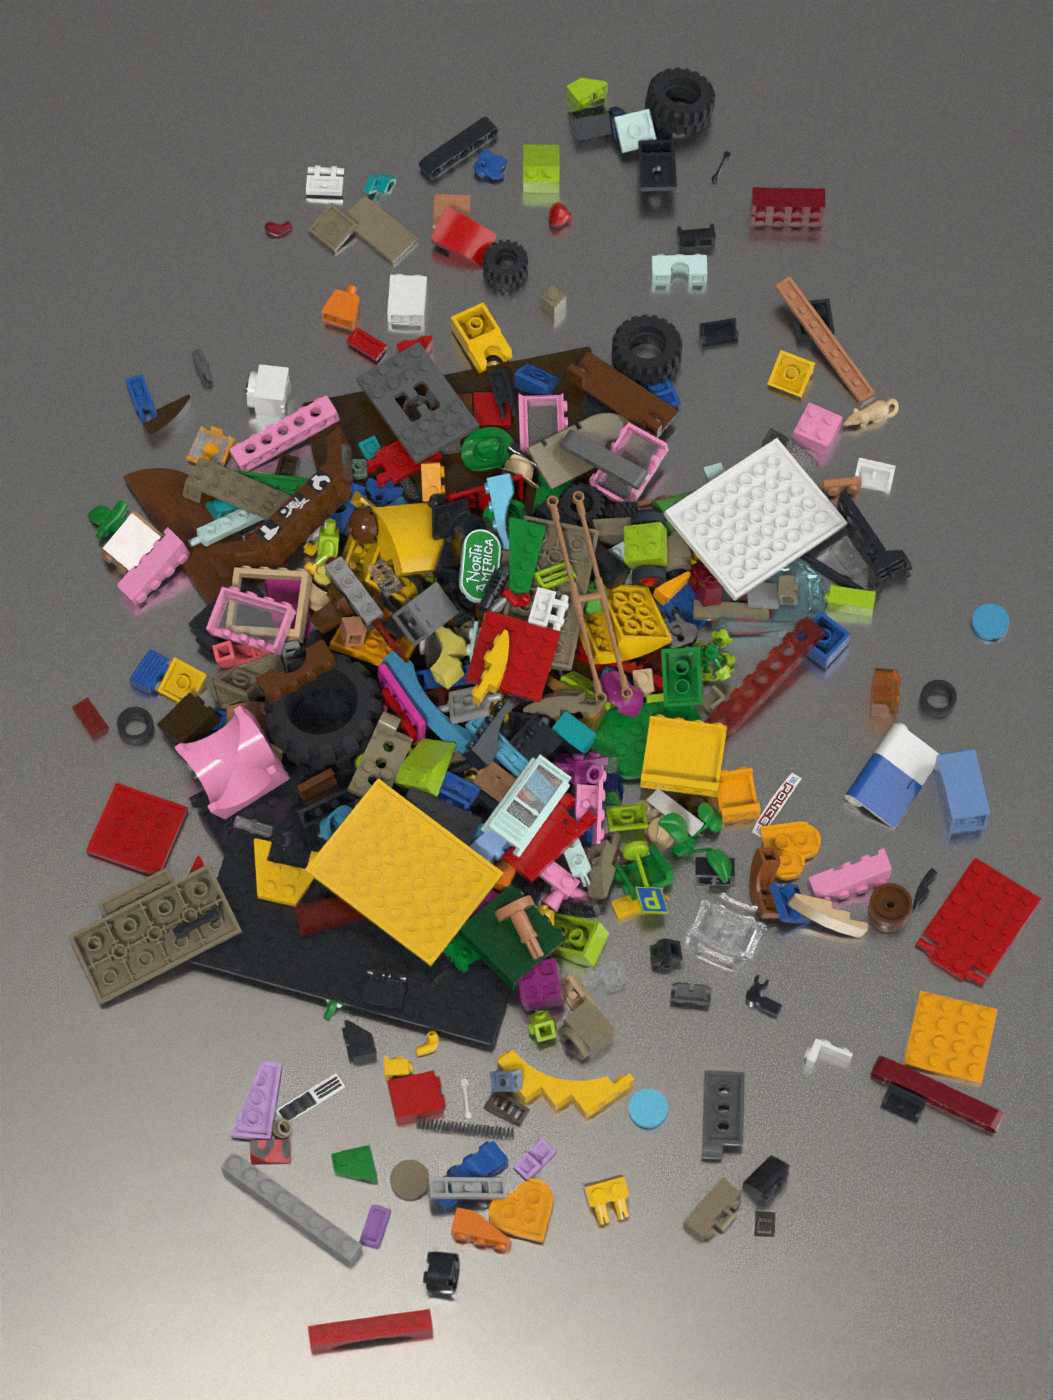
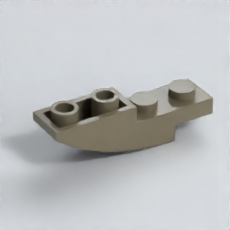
M559 691L542 696L540 703L535 701L529 703L523 708V712H528L530 715L536 714L537 716L544 714L550 718H558L565 711L569 713L579 711L585 712L586 715H596L603 709V701L586 699L585 691Z
M618 831L605 834L600 844H593L588 859L591 871L587 874L591 882L590 885L587 884L588 896L591 902L602 900L608 895L616 871L612 862L621 837Z

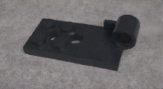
M242 578L240 592L246 593L249 591L255 593L257 597L264 598L265 595L248 578ZM217 598L188 623L198 634L195 641L208 655L213 652V645L227 641L226 639L212 636L206 629ZM238 603L235 626H242L261 609ZM223 614L219 627L226 629L227 622L225 614Z

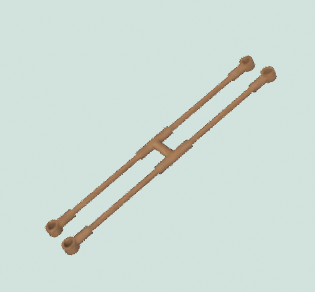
M576 491L573 494L572 501L576 504L578 515L581 517L596 578L597 592L579 595L577 585L573 579L559 522L558 498L556 496H549L546 505L550 508L559 537L570 582L569 588L576 616L579 619L593 676L592 682L596 694L594 700H598L597 697L601 696L604 699V704L607 696L603 693L597 676L581 603L600 600L620 675L619 680L622 689L620 696L623 700L628 701L631 699L633 691L629 688L627 677L624 675L609 615L610 609L585 518L584 494ZM575 496H580L581 500H577ZM553 500L555 504H551L549 501ZM623 692H629L630 696H625Z

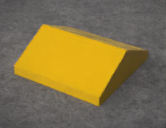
M174 657L157 691L179 703L188 693H191L194 697L202 693L207 674Z

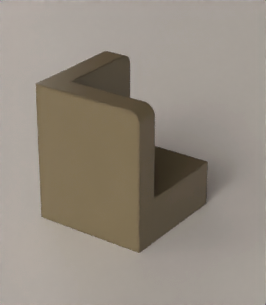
M713 685L711 686L710 693L703 698V705L699 706L712 718L725 707L726 696Z

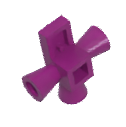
M597 751L589 752V755L573 754V757L566 753H560L556 756L554 762L551 763L571 777L569 782L572 784H596L601 780L603 774L600 766L608 765V757L600 755V752ZM549 772L551 780H559L557 777H555L553 774Z

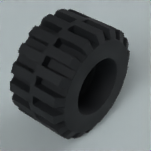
M507 239L506 242L499 240V243L493 242L492 247L488 246L483 254V275L485 280L490 282L492 287L496 285L499 290L501 288L509 290L510 287L515 289L516 285L520 286L522 280L525 281L528 275V257L522 245L518 246L516 241L511 243ZM502 261H509L514 266L503 269L498 267L497 264Z
M579 482V485L571 484V488L566 487L564 492H561L560 498H558V508L580 527H583L581 517L571 509L572 506L576 505L572 501L573 494L576 491L584 494L583 504L591 508L585 515L587 526L594 519H604L605 500L602 498L601 491L597 492L595 486L591 488V484L583 485V482ZM575 496L577 500H581L580 496Z

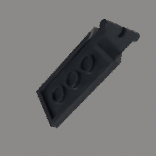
M469 512V516L462 519L456 525L453 535L459 531L467 537L474 530H487L490 522ZM452 536L443 539L432 574L440 583V587L447 596L455 589H460L461 562L457 565L453 563L450 541Z

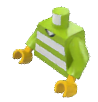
M326 519L324 526H320L319 538L315 540V544L307 542L304 545V552L310 556H313L317 551L316 562L313 564L308 561L304 566V569L309 574L315 573L318 566H326L337 559L339 528L336 527L335 520Z

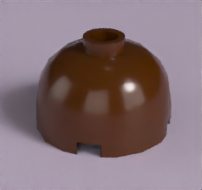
M371 506L361 507L353 511L349 517V523H346L347 534H351L357 543H377V540L374 539V536H377L375 517L369 513V510H372Z

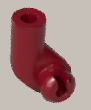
M289 221L281 225L267 222L264 226L267 233L275 236H281L293 228Z

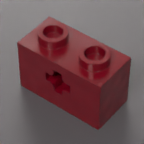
M704 564L691 566V576L688 584L701 605L708 607L721 604L724 587L717 581V578L713 576Z

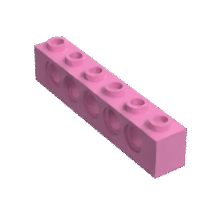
M326 395L317 398L308 406L299 408L292 415L283 417L276 424L267 426L265 430L258 434H252L247 440L236 443L229 450L239 470L248 472L338 422L340 419L336 409ZM314 414H320L317 417H312Z

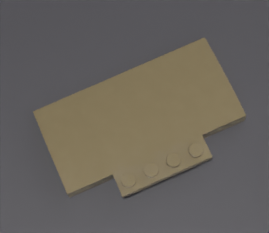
M524 515V521L546 526L534 573L564 562L555 521ZM560 523L569 562L577 576L574 582L577 585L579 595L587 594L592 562L584 529L580 526ZM588 528L595 554L599 530ZM501 550L500 566L505 564L509 567V551ZM566 567L555 572L552 571L550 574L542 576L541 579L564 571ZM508 572L507 577H506V578L508 579V581H507L506 585L504 586V589L502 590L501 594H502L507 588L509 589V572ZM534 576L529 592L531 597L529 604L522 607H514L506 601L502 612L499 614L528 622L537 588L540 587L537 585V580L534 579ZM564 582L562 585L548 589L556 592L555 599L560 600L562 595L569 597V607L563 617L565 621L564 625L560 628L561 634L550 669L572 670L580 623L573 605L569 588L570 582ZM582 602V610H584L585 602ZM552 607L551 614L556 616L558 609ZM548 622L547 627L553 628V624Z
M207 864L174 881L169 869L165 868L98 902L97 904L104 918L68 935L99 1003L103 1004L238 935L242 930L212 867ZM216 908L220 916L219 920L214 923L208 922L186 933V937L177 940L172 930L180 924L184 926L206 915V911Z

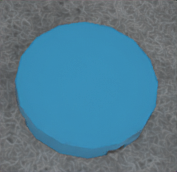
M984 604L974 611L971 624L975 634L980 638L993 640L1002 638L1007 633L1010 621L1006 610L1001 606Z

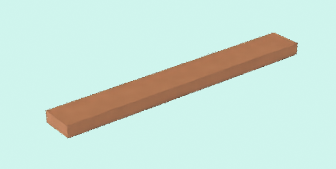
M788 276L776 284L774 287L859 404L873 396L875 391L793 279Z

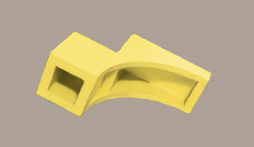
M441 626L435 633L439 642L443 644L439 659L430 670L435 681L449 689L465 675L461 668L463 665L460 660L466 656L467 642L462 636L455 635L451 629Z

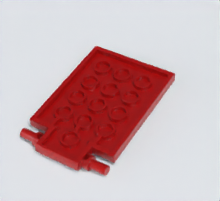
M975 857L922 934L938 946L933 943L929 944L921 938L917 940L916 945L927 951L926 953L930 955V961L963 981L966 978L970 981L972 979L983 986L986 979L975 973L976 970L972 967L990 977L1042 898Z

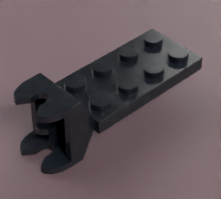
M844 490L839 493L837 510L848 522L846 525L847 531L854 535L858 547L864 550L868 562L872 564L869 570L868 581L877 593L882 592L880 586L884 585L883 579L894 577V574L898 571H901L906 578L911 577L909 571L913 567L904 551H885V547L848 492Z

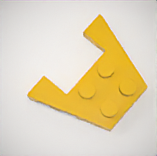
M255 838L254 850L258 898L296 907L309 889L314 878L305 872V869L268 861L272 842ZM311 851L308 865L315 858L318 852Z

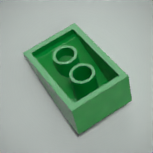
M702 648L661 649L664 707L703 705Z

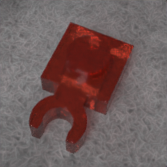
M661 650L653 651V655L648 653L640 656V658L647 659L644 662L639 661V665L642 664L643 668L653 665V671H662Z

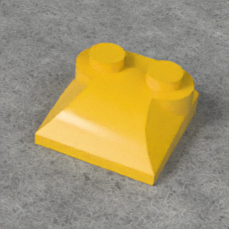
M780 350L767 385L802 398L816 363Z

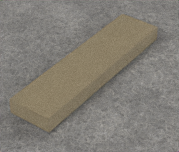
M693 600V620L768 625L769 609L748 607L747 603L721 602L719 605L703 607L699 600Z

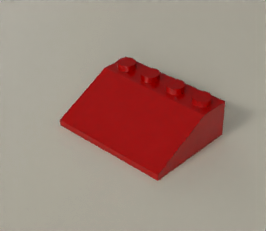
M522 474L511 476L514 487V494L511 500L523 503ZM485 484L477 487L470 486L463 491L450 492L445 496L448 503L467 497L469 500V512L477 516L483 514L484 510L489 506L488 501H491L490 493H486Z

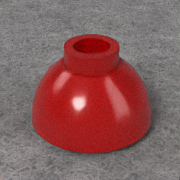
M555 202L551 206L548 216L550 226L559 227L569 223L572 216L571 212H568L562 203Z

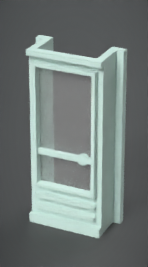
M539 755L536 760L532 757L480 830L486 834L493 830L515 846L513 854L520 857L569 788L568 782L571 777L543 756Z

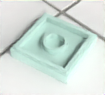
M649 109L614 117L622 153L638 149V141L656 140Z

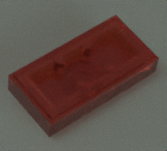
M88 697L72 706V710L92 739L109 729Z

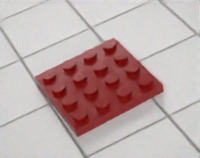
M486 611L465 682L475 685L481 684V676L486 669L484 668V656L488 650L492 651L495 646L493 642L498 634L501 635L505 629L508 631L509 652L504 677L497 691L540 703L561 631L531 624L527 621L492 611Z
M116 782L86 852L153 875L163 870L188 812V807Z

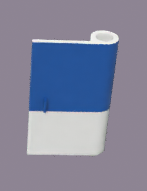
M902 723L892 724L845 795V799L850 804L856 807L864 806L893 829L933 771L937 755H939V753L908 731V728Z

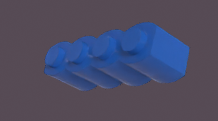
M494 1140L491 1142L486 1141L478 1148L479 1151L477 1153H470L465 1156L462 1164L450 1167L446 1172L447 1175L444 1177L489 1178L508 1164V1158ZM450 1185L448 1186V1193H451ZM436 1199L443 1210H446L459 1200Z

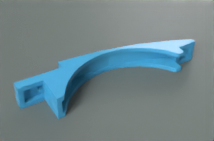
M392 650L380 665L385 663L425 723L444 742L455 743V753L459 750L463 754L466 750L465 745L471 739H474L475 736L470 730L457 723L452 724L451 720L430 701L421 688L415 674L414 664L411 661L406 663ZM496 757L493 758L492 761L498 765L500 761Z

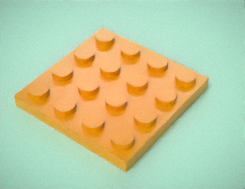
M388 609L382 610L384 623L392 614ZM380 625L369 633L367 632L364 646L357 647L344 646L339 627L330 642L329 649L380 666V663L392 650L407 663L416 646L413 647L405 635L401 640H392L379 629L382 626Z
M920 991L903 1065L912 1069L981 1085L998 1009Z

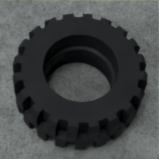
M675 67L673 70L669 68L664 72H659L651 79L646 95L645 109H649L652 123L656 124V127L660 130L664 129L669 134L672 132L675 135H690L691 132L697 133L700 129H704L710 122L716 94L712 84L708 82L706 77L700 76V73L692 72L688 68H685V70L680 69V67ZM679 98L686 100L691 104H678L671 101L670 99Z
M644 314L642 317H631V320L627 319L624 321L622 326L620 325L613 335L612 364L616 370L634 382L641 383V386L647 387V384L657 386L659 382L663 384L667 382V378L671 379L680 367L682 357L681 335L678 330H675L676 327L672 323L668 324V320L664 318L659 319L656 315L650 317ZM641 343H651L660 347L663 352L653 358H642L635 355L631 349Z

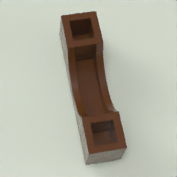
M322 639L306 648V660L298 670L291 673H281L272 668L256 677V681L265 698L271 704L281 700L289 692L298 690L301 685L314 681L320 674L331 671L337 664L333 654Z

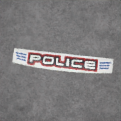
M792 773L785 780L758 819L752 831L754 834L761 837L760 827L768 826L772 823L802 778Z

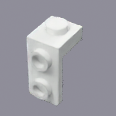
M815 1039L812 1048L808 1047L804 1058L807 1059L805 1066L813 1069L820 1051L847 1063H850L853 1054L844 1047L838 1048L831 1045L825 1039Z

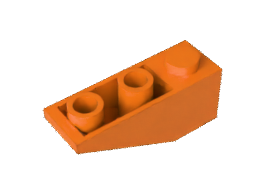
M457 1207L451 1228V1236H454L456 1240L466 1241L467 1239L474 1241L476 1245L480 1246L488 1244L500 1251L511 1249V1240L479 1213Z

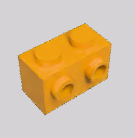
M421 462L423 502L429 501L430 496L433 494H443L445 496V485H441V478H444V466H440V462Z

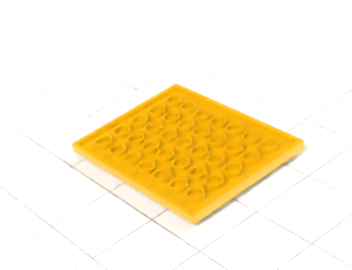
M380 779L376 780L305 869V872L429 966H432L504 874Z

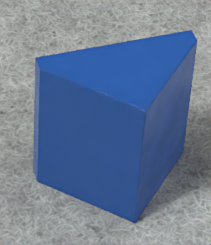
M528 363L514 374V387L533 396L552 395L560 381L559 377Z

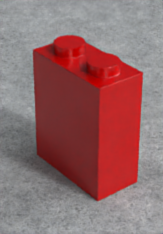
M434 1070L387 1081L396 1124L413 1121L417 1117L420 1119L443 1114V1107L446 1106L444 1094L440 1095L439 1088L442 1085L440 1077L435 1076Z

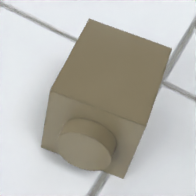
M552 285L541 296L540 308L555 318L566 307L567 295Z

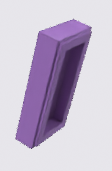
M375 1204L371 1205L359 1240L360 1244L379 1249L391 1209Z

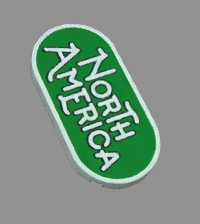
M479 529L472 531L464 539L462 545L459 587L461 592L466 595L465 597L475 603H480L484 596L483 589L494 570L497 571L500 566V542L494 534L487 530Z

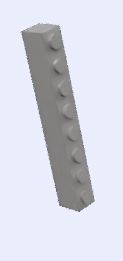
M233 1151L222 1164V1174L351 1267L362 1253V1244Z

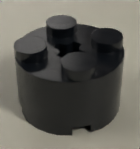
M440 1251L428 1252V1271H425L423 1275V1283H426V1290L435 1293L454 1294L453 1290L456 1291L460 1269L456 1266V1262L460 1263L459 1254Z

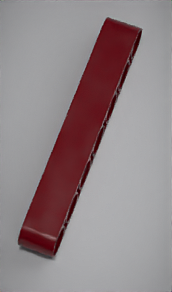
M878 1056L870 1073L874 1079L887 1085L891 1083L926 1099L927 1104L987 1132L996 1133L1003 1120L1004 1113L887 1057Z

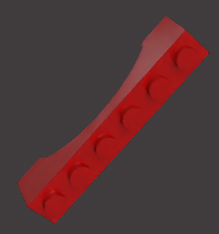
M430 1309L310 1325L308 1326L310 1349L311 1352L329 1350L348 1343L378 1338L433 1335Z

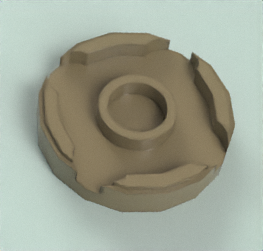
M404 1160L393 1168L390 1174V1185L398 1197L405 1200H415L427 1192L426 1179L430 1175L428 1169L421 1162Z

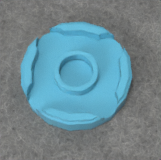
M643 1089L631 1097L629 1115L637 1126L653 1129L660 1126L667 1117L668 1103L659 1091Z

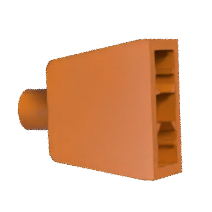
M347 285L345 291L336 289L321 311L322 321L355 330L360 310V296L355 295L357 288L353 285Z

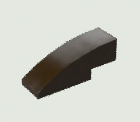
M189 394L157 409V417L143 423L144 433L151 444L168 434L185 417L192 406Z

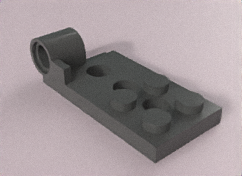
M705 1070L701 1159L722 1160L723 1145L743 1146L745 1072ZM725 1087L730 1092L728 1094H721L719 1089ZM725 1105L729 1108V1111L721 1112L718 1107ZM724 1123L729 1128L723 1131L718 1128V1125Z

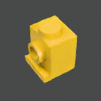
M384 1056L385 1081L409 1076V1074L413 1073L412 1061L408 1062V1059H404V1057L388 1059V1056Z

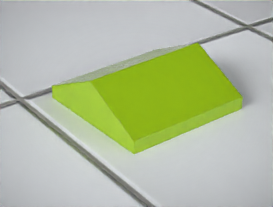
M644 803L605 807L608 830L610 832L649 828Z

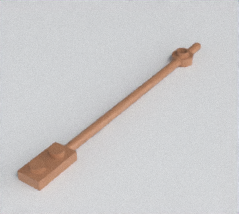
M861 477L823 480V484L816 485L824 495L835 496L844 490L848 494L860 492ZM665 494L656 497V499L637 501V508L652 507V501L672 495Z

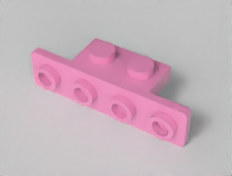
M600 766L603 774L598 783L595 785L576 784L574 819L579 822L587 811H591L598 817L593 825L592 844H600L604 837V830L601 829V821L604 820L605 811L602 809V801L605 800L603 782L606 780L604 766Z

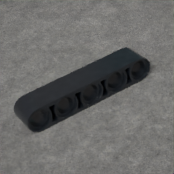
M485 116L425 156L419 162V167L430 179H434L492 140L498 134L499 129Z

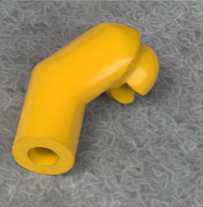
M436 1031L428 1032L425 1044L415 1047L418 1057L436 1050L440 1041Z

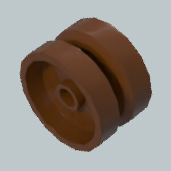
M885 883L878 886L872 892L867 908V917L871 925L884 933L897 932L907 925L912 910V898L909 892L904 887L895 883Z

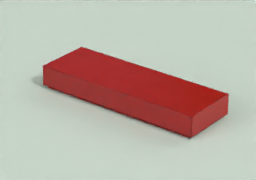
M388 687L382 690L381 697L383 703L392 715L401 718L399 727L404 735L413 738L411 744L417 742V731L401 710L398 702L394 700V696L391 695Z

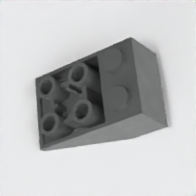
M436 581L390 616L410 644L415 647L457 615L459 611Z

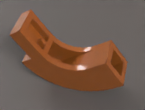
M776 847L757 848L751 864L750 895L753 908H758L761 918H779L769 885L775 882V875L781 864Z

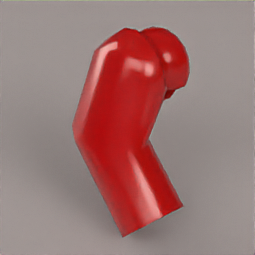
M508 588L501 594L514 607L526 606L531 600L528 593L514 595Z

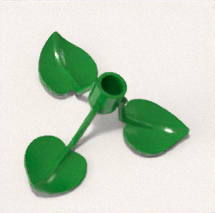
M706 802L698 806V816L705 824L693 836H688L689 832L686 830L687 823L678 813L665 815L658 822V825L677 841L672 845L673 852L678 857H682L687 853L690 856L694 853L707 852L706 857L709 864L722 881L726 883L732 870V864L727 854L721 849L714 851L713 848L693 850L695 846L693 838L707 827L713 833H717L722 829L723 821L718 810Z

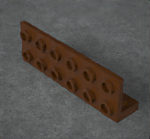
M588 352L577 366L572 363L567 369V379L656 438L662 434L678 414L675 408L591 352Z

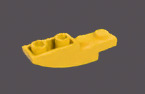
M505 629L501 635L498 634L493 642L495 646L492 651L488 650L484 656V668L486 669L481 676L482 682L480 685L476 684L471 693L473 695L472 703L480 706L488 691L496 694L504 677L509 652L508 631Z

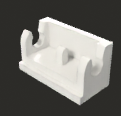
M859 458L855 477H861V486L890 492L896 466Z

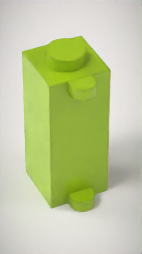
M831 584L830 592H826L824 603H828L827 610L872 617L876 590L866 591Z

